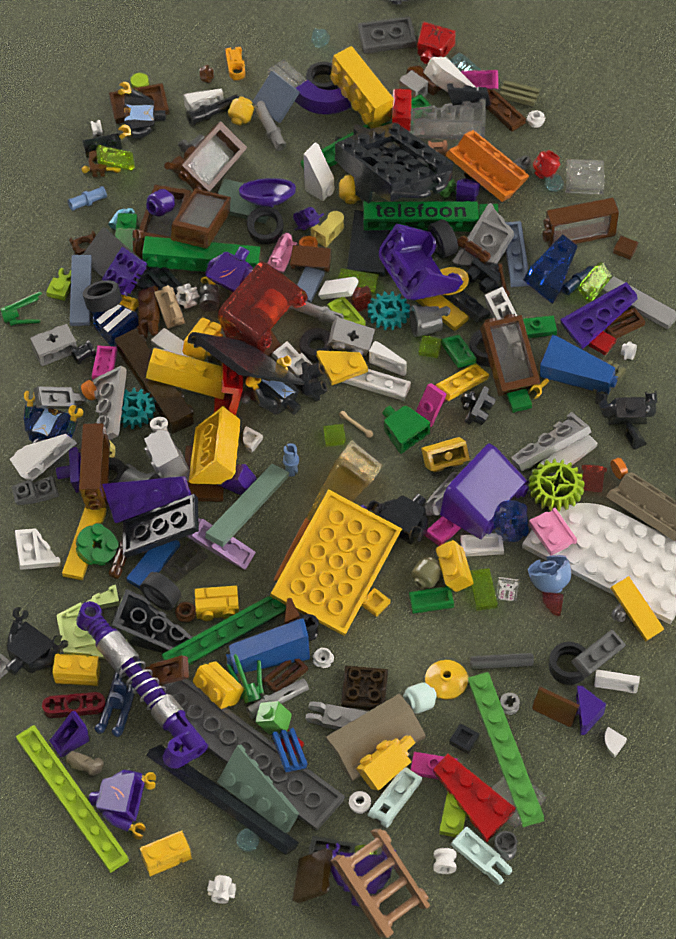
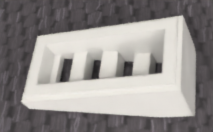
M222 89L184 95L187 111H194L199 109L201 105L208 106L223 100Z
M374 341L369 350V363L405 376L407 362L381 343Z

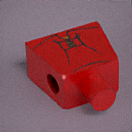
M423 22L417 45V54L421 56L420 60L424 64H428L431 57H445L455 45L456 31Z

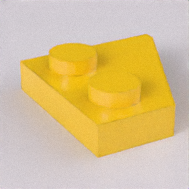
M316 351V356L320 364L324 366L325 374L331 385L368 372V366L360 352Z

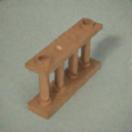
M373 829L371 833L375 839L351 857L337 855L330 861L379 937L388 938L394 933L391 926L395 920L416 905L427 909L430 905L427 902L429 898L422 888H418L391 846L390 836L384 830ZM381 847L387 859L362 877L357 876L353 870L355 868L354 865ZM393 866L400 878L375 896H370L366 890L367 884ZM405 885L412 897L388 915H382L378 909L380 903Z

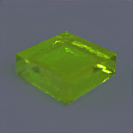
M422 336L419 355L438 358L441 339Z
M343 424L323 426L326 446L346 444Z

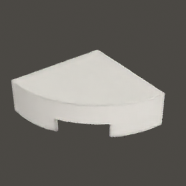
M246 426L243 431V443L246 449L253 453L263 440V435Z
M608 727L605 733V745L608 753L615 758L626 743L627 738Z

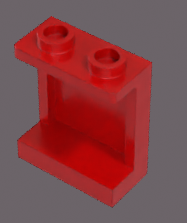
M224 363L221 365V393H225L223 399L214 397V413L223 406L236 416L243 391V376L233 371Z

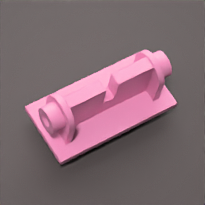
M285 233L279 238L266 268L281 272L285 271L291 258L292 247L297 245V242L292 241L291 234Z

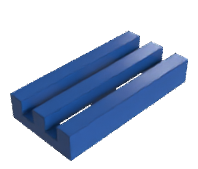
M294 728L289 729L288 732L281 730L279 734L273 732L272 738L285 772L307 768V761ZM289 737H290V739H291V741H292L293 747H294V749H295V752H296V755H297V757H298V760H299L300 764H298V762H297V759H296V756H295V754H294L293 748H292L291 743H290V741H289ZM280 739L284 740L287 752L293 764L291 766L288 762Z

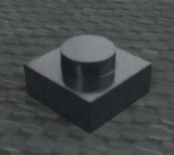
M460 723L449 740V744L469 754L477 742L480 733Z

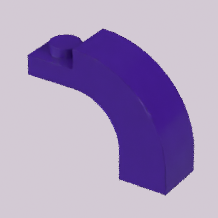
M309 80L296 87L300 93L295 102L310 112L336 114L351 108V102L342 95L340 88L323 90L316 87Z

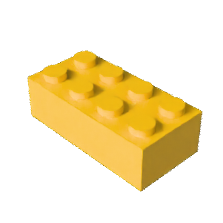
M350 46L333 55L331 80L341 89L342 95L348 98L353 109L359 112L364 123L368 124L372 129L388 122L391 119L394 98L355 49Z

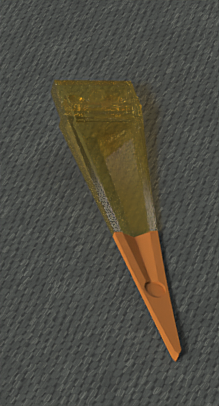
M352 440L335 460L277 571L274 581L280 578L328 489L352 502L373 481L383 465Z

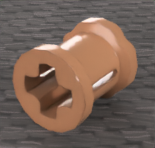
M447 140L434 143L428 141L427 145L445 156L448 152Z

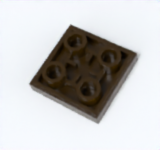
M345 666L341 707L372 710L384 703L388 669Z
M326 848L299 858L292 901L302 903L327 894L330 888V870L333 865L330 861L333 856L332 850Z

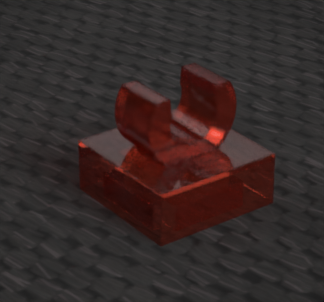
M368 286L363 288L356 287L350 297L352 306L358 312L368 308V304H371L372 295Z

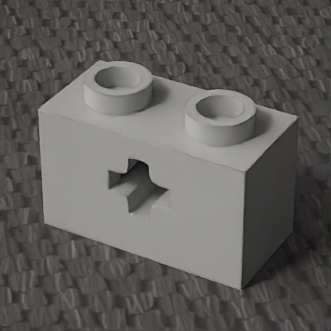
M337 317L332 324L327 345L332 346L333 349L338 351L360 352L362 356H365L370 350L375 329Z
M67 324L57 326L52 330L39 333L30 338L32 349L41 367L72 355L70 349L77 348L76 341Z

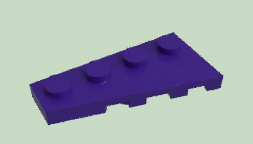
M625 282L560 319L561 325L578 346L584 349L638 299L637 294Z
M185 476L102 484L115 523L191 495Z

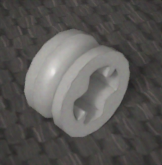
M505 693L502 695L500 703L504 714L512 715L518 711L520 700L516 694ZM511 700L513 707H508L506 701Z

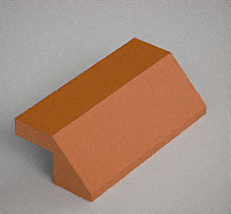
M474 130L465 133L459 144L449 149L445 155L501 202L510 198L530 176Z

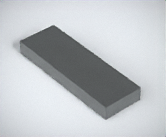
M611 629L571 662L587 678L623 649L626 644Z

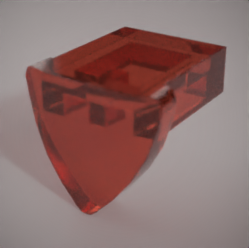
M595 464L582 465V470H584V491L602 493L604 472H607V468Z

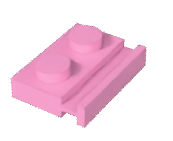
M556 508L529 520L530 527L550 556L568 548L571 544L577 543V538Z

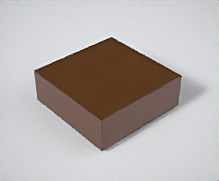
M620 236L613 249V254L631 260L639 242Z

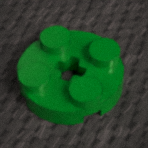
M96 523L81 530L76 538V553L83 562L89 565L99 564V566H103L113 559L119 543L109 529L102 524ZM93 542H98L100 544L101 549H99L98 547L93 548Z

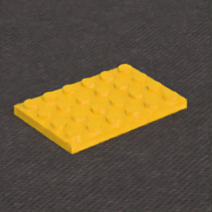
M328 489L273 588L270 597L285 605L287 604V598H292L298 612L304 615L312 614L316 616L319 623L345 636L402 528Z

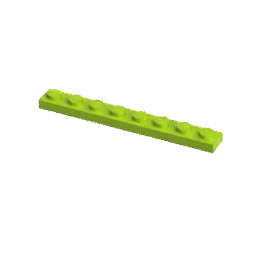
M35 725L18 734L16 740L107 870L112 873L129 862V858Z

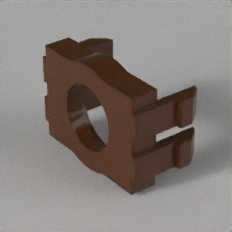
M106 151L89 152L90 172L93 173V177H98L97 172H100V177H104V171H107L108 164ZM97 158H100V160H103V162H102L101 164H94V163H93V161H98Z
M91 231L92 234L82 236L75 240L72 237L69 239L75 255H82L86 249H81L79 245L83 242L91 244L96 237L94 231Z

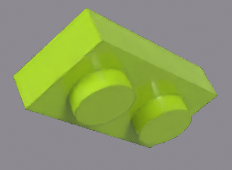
M339 297L327 304L331 311L343 314L345 320L366 326V321L345 297Z
M447 792L439 834L457 837L463 831L466 813L458 806L452 794Z

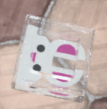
M498 577L496 599L517 602L519 580Z

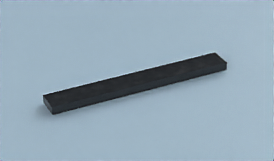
M161 744L149 749L146 755L148 758L282 853L287 854L297 848L299 844L297 840L284 833L266 818L188 763L179 768L168 767L163 761L166 748Z

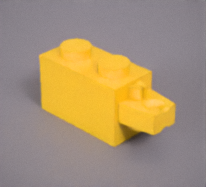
M405 735L400 740L398 738H395L393 741L384 740L377 745V750L372 755L368 754L360 760L361 764L356 769L371 789L380 790L411 763L407 757L409 754L407 750L415 744V741L410 735Z

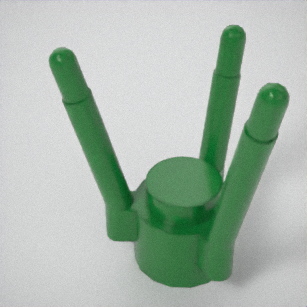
M37 292L18 302L0 308L4 322H10L11 326L15 324L40 323L39 319L16 320V318L19 317L17 309L38 301V296L42 292Z
M234 654L233 657L244 687L241 699H244L245 704L260 700V694L264 693L261 661L257 660V686H255V683H247L238 655ZM227 664L230 675L240 683L231 665Z

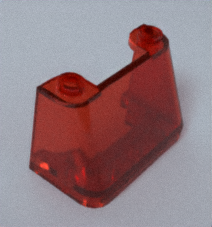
M262 261L255 266L222 305L218 312V319L227 338L245 341L261 352H264L272 344L270 330L291 305L297 309L304 306L308 296L305 290L273 266Z

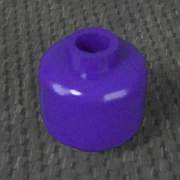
M160 189L150 194L146 202L148 212L156 217H161L171 212L175 206L174 196L165 189Z

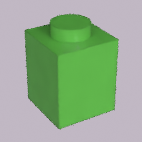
M279 701L261 702L255 722L268 734H273V732L279 734L281 730L288 731L292 714Z

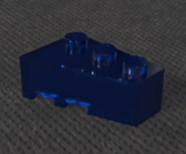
M562 234L529 268L523 281L553 304L561 290L578 246Z

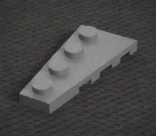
M119 366L93 379L94 385L97 386V390L94 391L95 398L98 399L96 412L99 413L97 423H104L109 440L119 436L127 372V369L123 366Z
M571 412L567 415L568 419L563 423L559 421L553 425L554 430L550 433L541 434L538 437V442L535 444L529 443L511 457L512 462L521 471L530 469L539 461L548 459L557 451L564 450L568 445L585 438L586 435L592 433L590 427Z

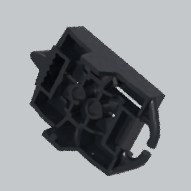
M391 123L372 129H367L361 125H354L352 136L335 143V161L354 177L355 194L367 203L371 202L373 192L390 202L400 198L417 199L431 196L430 190L434 194L440 193L447 187L449 181L452 180L453 162L398 123Z

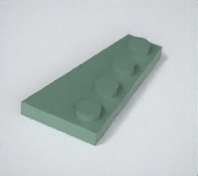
M237 745L217 783L284 833L289 832L299 812L284 794L273 786V781L262 773L256 761L245 753V748L242 745Z

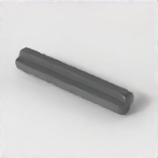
M532 653L470 657L471 669L532 666L534 664Z

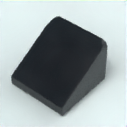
M627 423L624 435L632 448L635 450L645 446L647 442L639 430L631 423Z

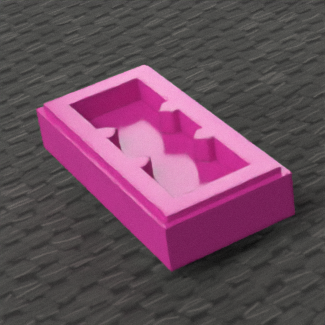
M498 70L461 71L475 87L498 89Z
M97 345L92 381L115 368L117 347Z
M432 383L427 385L416 410L418 414L431 422L430 427L433 426L447 395Z
M442 516L427 529L425 536L438 546H441L455 535L461 527Z
M414 752L411 771L421 777L438 779L433 772V768L444 756Z

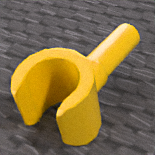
M545 378L539 385L532 386L528 393L532 390L536 391L537 396L534 399H537L542 394V388L549 380Z

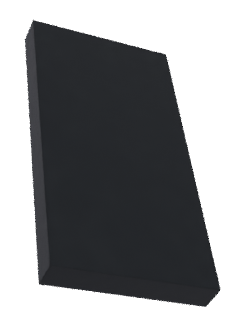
M354 210L347 274L385 277L386 268L379 258V249L390 234V230H364L363 210Z
M192 494L124 520L123 555L129 558L199 532L198 497Z

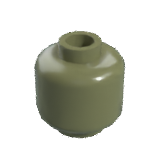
M431 557L420 559L411 571L413 583L420 589L433 588L442 576L440 563Z

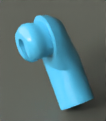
M132 208L118 210L108 223L109 227L116 229L118 213L135 214V211Z

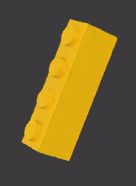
M159 348L153 349L147 370V379L220 399L224 398L225 393H221L220 365Z
M223 406L195 427L189 482L191 484H222L227 479H231L236 472L240 419Z

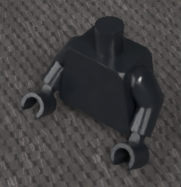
M645 391V398L621 397L615 398L610 403L607 401V392H604V394L596 392L595 404L599 405L602 415L608 418V425L627 423L647 424V417H653L656 414L657 391H654V393H647Z
M416 494L412 500L401 495L397 499L384 503H379L375 500L369 502L366 510H371L374 514H379V517L402 528L398 537L410 545L413 544L415 538L420 542L421 538L426 535L428 518L426 517V509L423 507L426 499L422 495Z
M16 607L13 610V616L16 620L12 622L6 646L9 658L11 659L6 668L13 675H16L21 668H24L29 673H34L37 670L51 667L54 664L55 654H60L61 648L68 647L67 640H62L60 644L62 635H55L51 640L26 621L22 623V620L26 619L29 613L27 610H24L20 617L21 607Z

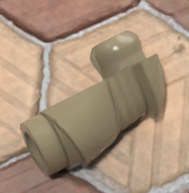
M71 751L66 758V762L70 764L71 768L88 772L89 776L101 773L104 766L101 758L92 760L91 757L76 753L75 751Z

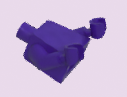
M336 843V850L333 851L332 859L339 854L340 846L338 843ZM383 850L380 855L369 854L355 864L353 870L357 876L362 877L386 860L387 857ZM340 852V855H344L345 857H351L353 854H355L349 852ZM332 865L330 871L337 885L341 886L344 891L350 892L340 874ZM392 867L367 884L366 890L368 893L376 894L377 890L383 888L391 877ZM352 895L351 905L359 906Z

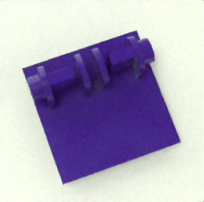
M122 247L102 280L115 281L118 283L120 293L127 296L128 293L131 294L135 287L131 282L138 283L134 280V277L141 278L136 274L142 275L147 268L145 267L147 263Z

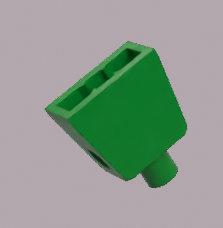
M388 406L382 412L386 417L384 420V431L400 454L430 434L431 422L408 406H403L397 411L392 406Z

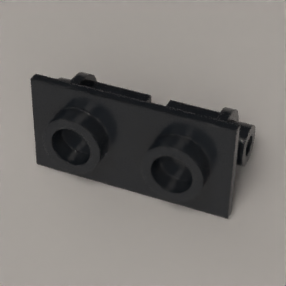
M119 132L83 140L86 158L89 157V152L104 150L106 153L122 150Z

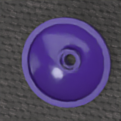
M278 178L249 181L239 188V195L244 200L257 206L270 207L285 202L296 192V185L293 182Z

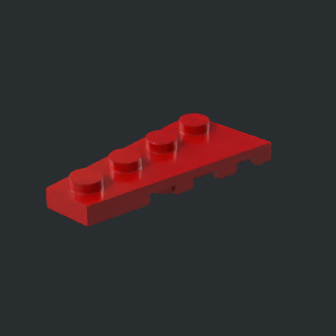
M447 754L433 768L434 774L449 794H452L461 810H464L474 827H477L486 843L516 812V808L450 754Z

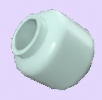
M427 683L410 686L403 695L404 700L412 708L414 714L432 709L437 697L434 688L430 687Z

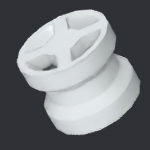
M441 848L434 851V858L436 859L434 864L435 872L450 874L456 871V864L454 863L456 858L455 850Z

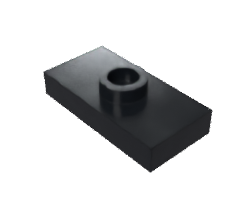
M464 291L451 295L449 299L452 304L476 323L489 318L491 314L475 298L469 296Z

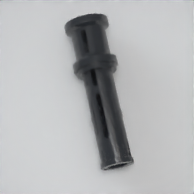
M235 94L208 106L201 105L199 109L194 111H186L189 124L194 127L196 123L204 120L209 121L211 116L229 110L232 101L239 98V96Z

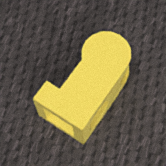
M339 211L330 212L328 218L320 226L317 224L311 228V236L315 237L318 243L326 248L343 231L344 215Z

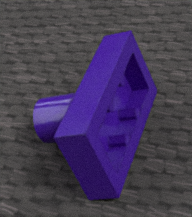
M73 447L69 450L70 465L57 467L56 474L58 479L70 477L75 492L79 493L81 454L77 447Z

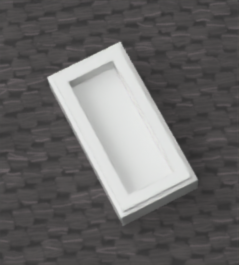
M356 277L325 281L318 296L321 300L352 296L359 281Z
M502 533L486 534L482 540L474 535H460L461 546L464 548L466 557L504 554Z
M596 670L594 686L637 693L640 677Z

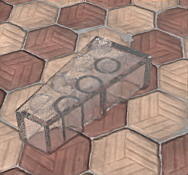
M480 99L479 103L465 101L463 105L456 106L450 103L445 104L441 108L436 106L412 108L410 132L417 138L461 140L465 133L474 130L484 138L486 99Z

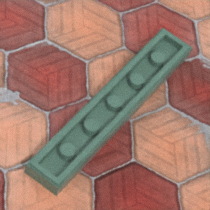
M271 464L206 532L205 538L223 547L289 477V472Z

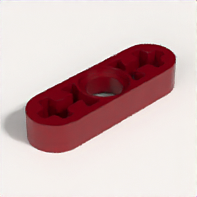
M99 692L56 695L45 698L42 702V709L48 718L68 717L72 711H76L79 716L96 715L103 712L106 702L104 696ZM85 700H86V706H87V708H84V703H83V701H85ZM94 700L99 702L96 707L93 706ZM72 701L80 703L77 709L68 708V704ZM63 702H64V708H65V710H62V704H61V703H63ZM51 704H55L54 710H50Z

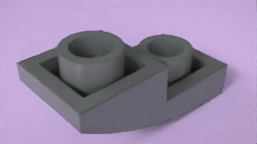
M53 476L34 483L30 479L12 486L17 505L42 502L59 496Z

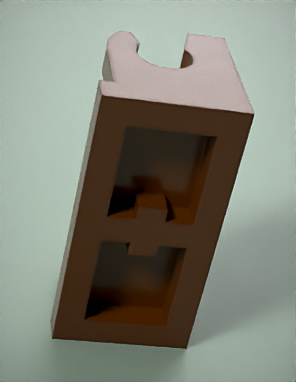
M293 245L290 266L292 269H295L296 266L325 268V272H329L332 259L331 248Z

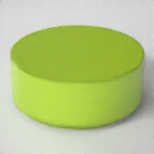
M136 73L130 79L132 88L149 86V78L144 73Z

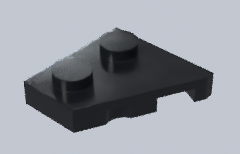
M447 84V90L455 112L491 105L490 97L485 87L464 85L463 88H455L453 84Z
M151 267L144 271L142 275L138 274L141 277L140 279L134 277V280L138 282L137 284L131 282L143 290L152 286L162 290L163 287L170 286L173 287L175 295L178 292L177 287L182 286L167 267Z

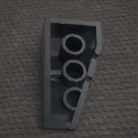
M127 589L110 623V626L116 628L127 639L129 644L160 653H165L193 638L178 624L175 625L166 618L165 613L159 612L153 607L147 598Z

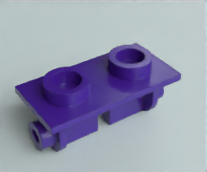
M307 207L295 212L293 219L298 227L294 230L302 228L304 231L309 227H314L320 222L319 218L324 214L318 215L313 207Z

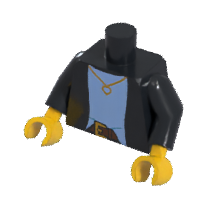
M122 82L119 85L124 90H118V94L123 95L126 93L127 96H124L125 125L118 129L124 133L120 134L119 137L124 139L127 136L128 138L141 140L155 131V121H166V111L155 110L153 100L143 93L130 88L128 82Z
M289 356L279 358L276 362L288 370L287 367L291 365L292 361ZM254 377L246 379V385L253 388L250 399L256 402L259 407L265 408L276 415L285 410L295 415L300 410L301 405L295 401L299 393L295 384L267 379L261 380V378Z

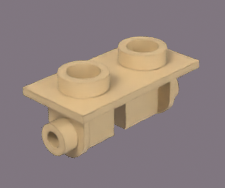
M165 286L162 290L154 292L167 329L185 324L173 287Z

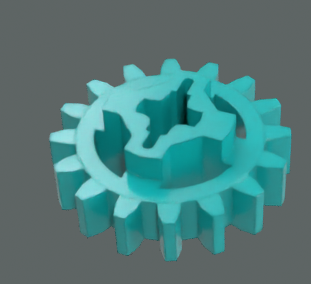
M384 291L383 296L376 294V299L371 298V304H368V318H371V323L376 322L377 328L383 326L384 330L387 327L394 330V326L401 328V322L406 324L407 318L410 317V305L407 304V299H401V294L395 296L394 291L390 295H387L386 291Z
M135 388L132 389V392L125 389L120 424L123 422L124 428L128 425H131V429H134L135 425L142 428L143 422L149 424L148 418L153 419L154 399L150 398V393L144 394L143 389H140L139 392H136Z

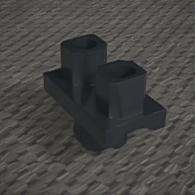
M476 258L472 260L471 268L466 272L469 281L473 283L479 279L481 281L479 289L484 294L500 288L498 284L501 274L497 272L499 265L496 263L491 265L488 263L483 264Z
M307 361L301 363L303 374L299 375V379L305 383L304 385L295 384V387L301 390V394L313 398L315 402L319 401L320 395L327 392L326 383L323 380L318 381V377L325 374L324 366L320 363L311 365Z
M484 386L481 393H478L476 397H474L475 392L473 391L461 396L460 401L463 404V409L468 410L470 408L464 421L465 423L470 424L474 421L483 425L489 414L480 408L482 406L490 410L496 401L494 397L487 394L489 391L488 387Z

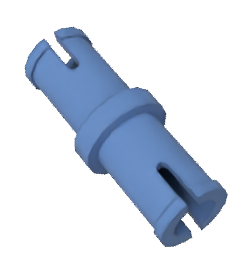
M101 186L90 192L85 191L80 196L68 199V205L74 211L85 205L91 206L93 202L107 198L104 187Z
M289 443L287 447L284 446L283 464L285 465V470L289 472V476L292 477L295 476V473H298L299 456L297 455L296 445Z

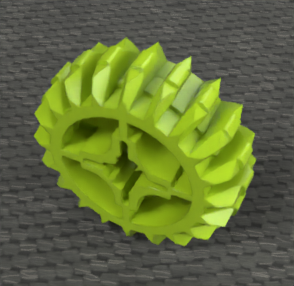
M555 458L552 463L548 460L544 462V465L539 463L537 469L532 471V475L529 478L531 497H536L535 504L541 503L542 509L546 506L549 507V512L553 508L560 511L563 506L565 510H568L570 504L574 507L576 502L581 500L585 484L582 480V474H578V467L571 468L572 463L570 462L566 465L564 464V459L557 463ZM557 480H559V486L557 487L556 491H554V485L556 484Z

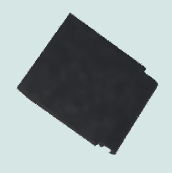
M192 332L188 336V343L194 344V348L202 347L239 375L304 385L305 383L245 341Z

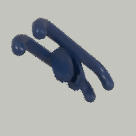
M116 671L100 722L96 724L95 731L97 734L104 733L112 709H120L121 712L117 725L112 729V735L118 738L124 731L135 693H133L134 688L132 684L127 689L126 683L121 681L122 677Z

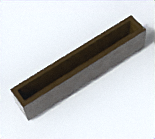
M134 329L115 338L117 352L145 394L150 393V398L154 399L155 409L161 417L167 419L168 428L171 433L174 434L194 424V410L190 404H186L181 390L177 391L175 386L146 378L153 349L148 348L144 335H140Z

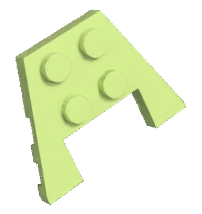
M116 585L109 587L102 594H95L88 601L97 603L101 609L118 606L119 598ZM81 602L57 614L60 635L63 636L61 641H68V647L63 649L64 654L85 655L86 657L99 656V658L105 659L95 646L96 642L88 631L81 630L76 624V619L82 605Z

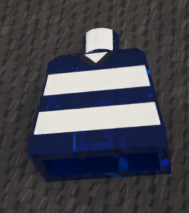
M121 304L103 312L90 311L94 314L92 319L95 330L112 347L116 345L115 338L134 330L139 325L137 313Z

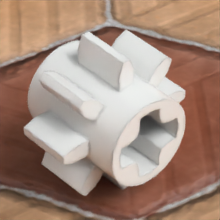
M190 283L177 287L178 292L175 296L178 304L184 305L185 309L197 305L196 300L200 297L196 290L197 287H190Z
M216 876L215 881H209L208 895L212 896L211 900L216 903H228L229 898L235 897L236 884L232 883L230 877Z

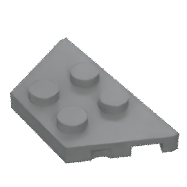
M489 203L469 234L468 241H473L483 248L482 250L490 253L491 258L487 262L489 265L492 263L497 264L513 239L514 231L505 223V220L497 213L494 206ZM461 248L453 260V265L471 266L472 260L476 257L465 251V248Z

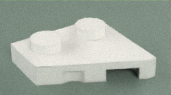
M37 529L15 530L20 570L60 566V558L52 553L51 547L42 539Z

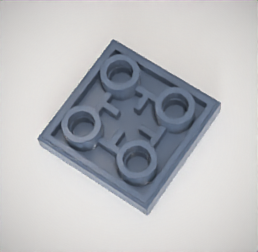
M271 71L252 102L256 104L259 101H263L271 117L281 123L300 91L277 73Z

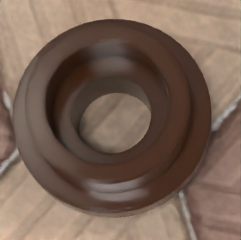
M208 65L200 68L202 82L211 83L212 79H214L213 69Z
M190 602L180 603L175 609L176 618L181 622L192 621L196 617L195 606Z

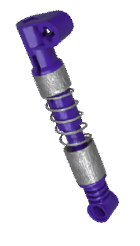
M84 602L76 619L77 626L81 630L88 631L95 640L97 649L113 669L120 674V677L125 675L129 677L126 685L132 684L134 688L133 693L140 695V701H145L148 705L147 710H151L153 718L165 731H169L174 737L169 741L163 755L164 763L168 767L179 768L202 755L209 745L185 717L186 713L172 695L166 694V688L159 685L158 678L152 677V671L145 670L146 663L138 661L139 655L116 628H112L101 615L100 606L95 602ZM137 663H143V664H144L143 670L141 669V667H140Z

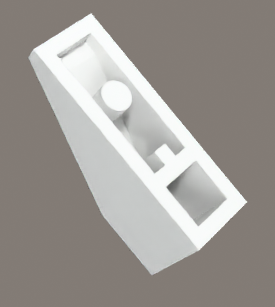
M431 57L424 70V73L434 84L447 92V84L449 83L453 84L455 88H463L464 85L475 87L446 57Z
M314 143L304 153L305 191L324 201L335 190L334 176L319 145Z
M503 287L485 295L486 305L492 317L496 318V320L504 319L503 317L509 314L517 316ZM516 324L499 327L509 345L520 341Z
M67 434L24 446L10 458V461L21 477L33 481L77 443Z

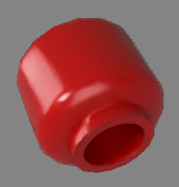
M550 150L540 152L532 164L535 169V175L541 179L545 177L552 178L561 165L560 157Z

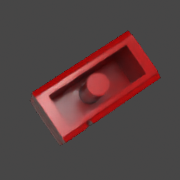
M394 89L392 123H398L410 132L412 90Z

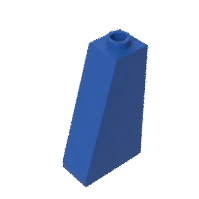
M552 335L540 364V377L592 391L596 389L597 392H607L608 395L611 388H615L618 376H615V367L555 335Z
M304 618L229 645L230 654H226L228 665L233 667L235 674H239L233 657L234 654L238 655L243 672L257 670V660L261 661V668L264 669L279 666L288 660H291V663H293L295 659H300L301 661L310 659L308 633Z

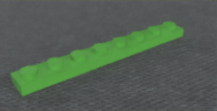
M489 672L469 677L470 689L522 827L543 822V812Z

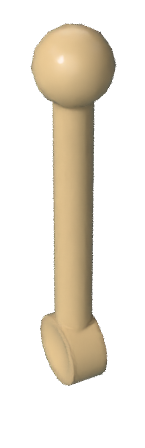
M345 411L339 413L342 419H346L363 431L366 437L371 438L373 436L371 430L365 429L351 419Z

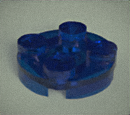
M506 500L500 503L499 506L501 508L494 515V528L497 535H501L503 538L501 540L517 542L523 536H527L529 533L527 506L515 500Z

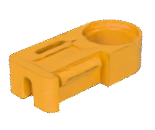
M235 47L233 50L232 48L226 49L229 76L233 80H241L245 77L244 60L242 61L241 47ZM235 69L242 70L240 73H233L232 71Z

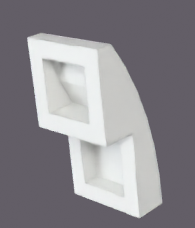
M288 341L272 353L276 361L281 357L289 356L292 362L287 367L288 371L290 370L298 378L299 375L303 374L301 363L307 361L312 365L303 353L299 355Z

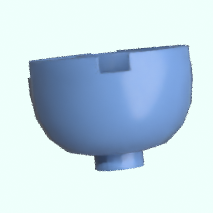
M564 555L547 556V561L541 563L539 559L531 564L528 568L529 576L533 585L540 591L557 594L571 580L570 563Z

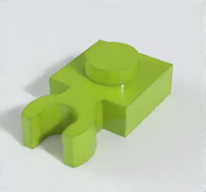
M60 268L58 271L59 278L53 277L46 294L47 297L65 301L71 289V270L68 275H64V268Z

